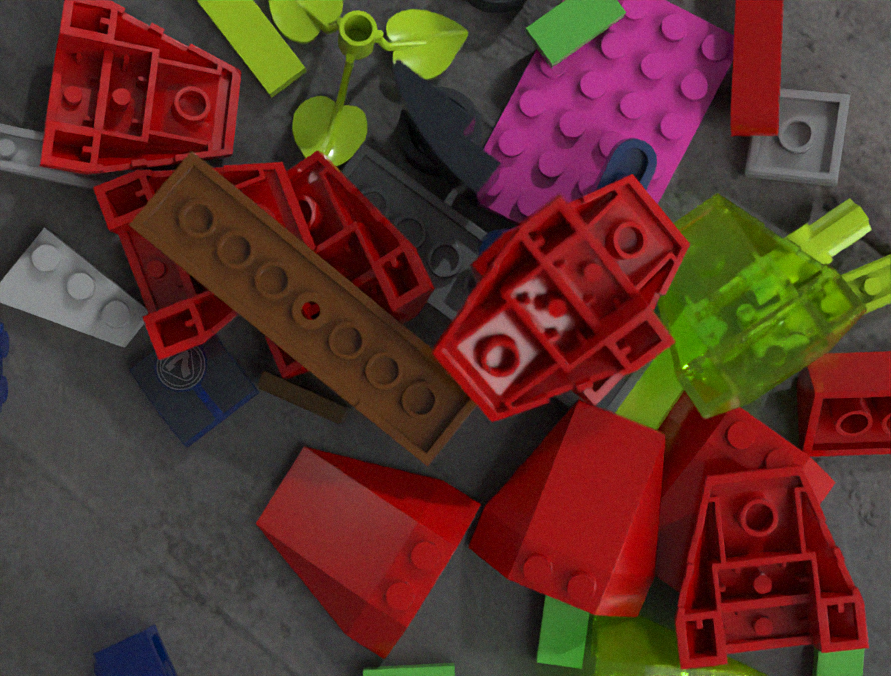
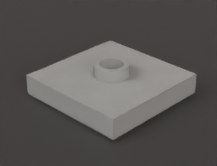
M780 88L778 136L750 137L745 177L837 187L850 95Z

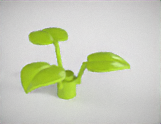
M269 0L270 13L274 24L286 38L300 44H307L315 40L321 30L327 35L339 31L338 47L341 53L346 56L336 103L325 96L311 97L300 104L293 116V137L304 158L318 150L323 152L336 167H339L348 162L362 143L365 142L368 127L365 113L358 107L344 105L354 61L369 56L373 51L375 43L384 51H393V65L399 59L427 81L438 77L450 66L459 49L466 41L468 31L457 22L443 15L425 10L410 9L396 13L388 20L386 35L389 42H387L383 38V31L377 30L376 22L370 14L356 10L347 13L343 18L340 17L343 10V0Z

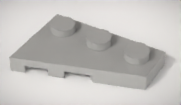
M47 228L41 231L0 282V303L121 347H126L144 325L142 316L148 314L145 305Z

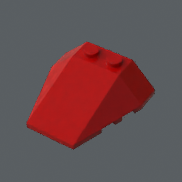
M64 0L47 105L40 167L91 175L179 164L183 162L191 151L202 160L231 157L233 154L242 71L191 43L187 46L164 34L165 29L152 22L149 26L125 13V8L113 1Z
M317 150L289 169L287 174L317 248L314 252L402 325L418 316L435 288L416 248L323 152ZM309 301L302 306L301 312L307 320H314L319 316L320 308L317 303ZM265 336L283 379H289L309 372V370Z
M283 162L223 165L224 167L213 168L312 251L317 249ZM135 170L93 187L109 231L119 235L148 311L147 315L142 316L158 360H163L204 344L239 314L129 225L175 171Z
M631 174L571 201L569 204L590 227L654 311L660 297L666 295L690 243L636 177ZM517 227L502 233L469 265L477 284ZM617 373L592 382L593 387L579 392L575 388L571 391L591 406H596L624 376Z
M559 193L517 226L432 349V354L491 422H495L550 402L548 398L577 388L578 392L593 387L592 382L620 373L621 376L633 373L676 343V341L590 227Z
M692 379L658 428L659 431L665 433L655 576L680 593L705 475L801 465L819 505L836 482L810 456L734 402Z
M579 398L543 438L540 445L526 461L515 470L511 478L497 494H494L486 503L468 548L506 579L593 615L638 617L655 578L665 433L597 405L591 406Z
M303 447L259 517L256 525L348 637L385 660L412 622L448 564L481 504L441 479Z
M801 465L705 475L674 619L679 668L681 670L728 664L727 654L810 644L815 646L821 653L869 648L864 600L858 587L854 585L844 563L843 554L825 522V515Z

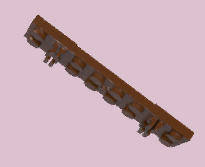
M192 151L129 224L427 467L477 406L435 358L431 347ZM312 301L318 304L320 314L316 319L307 320L303 317L301 309L306 302Z

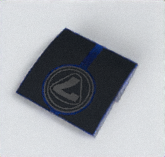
M217 333L204 344L163 360H158L154 351L129 370L153 406L187 448L260 393L238 360L228 351Z

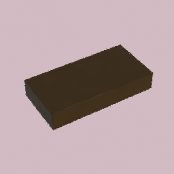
M263 371L257 384L259 389L337 424L344 423L351 410L349 406L289 379H283L282 376L271 371Z

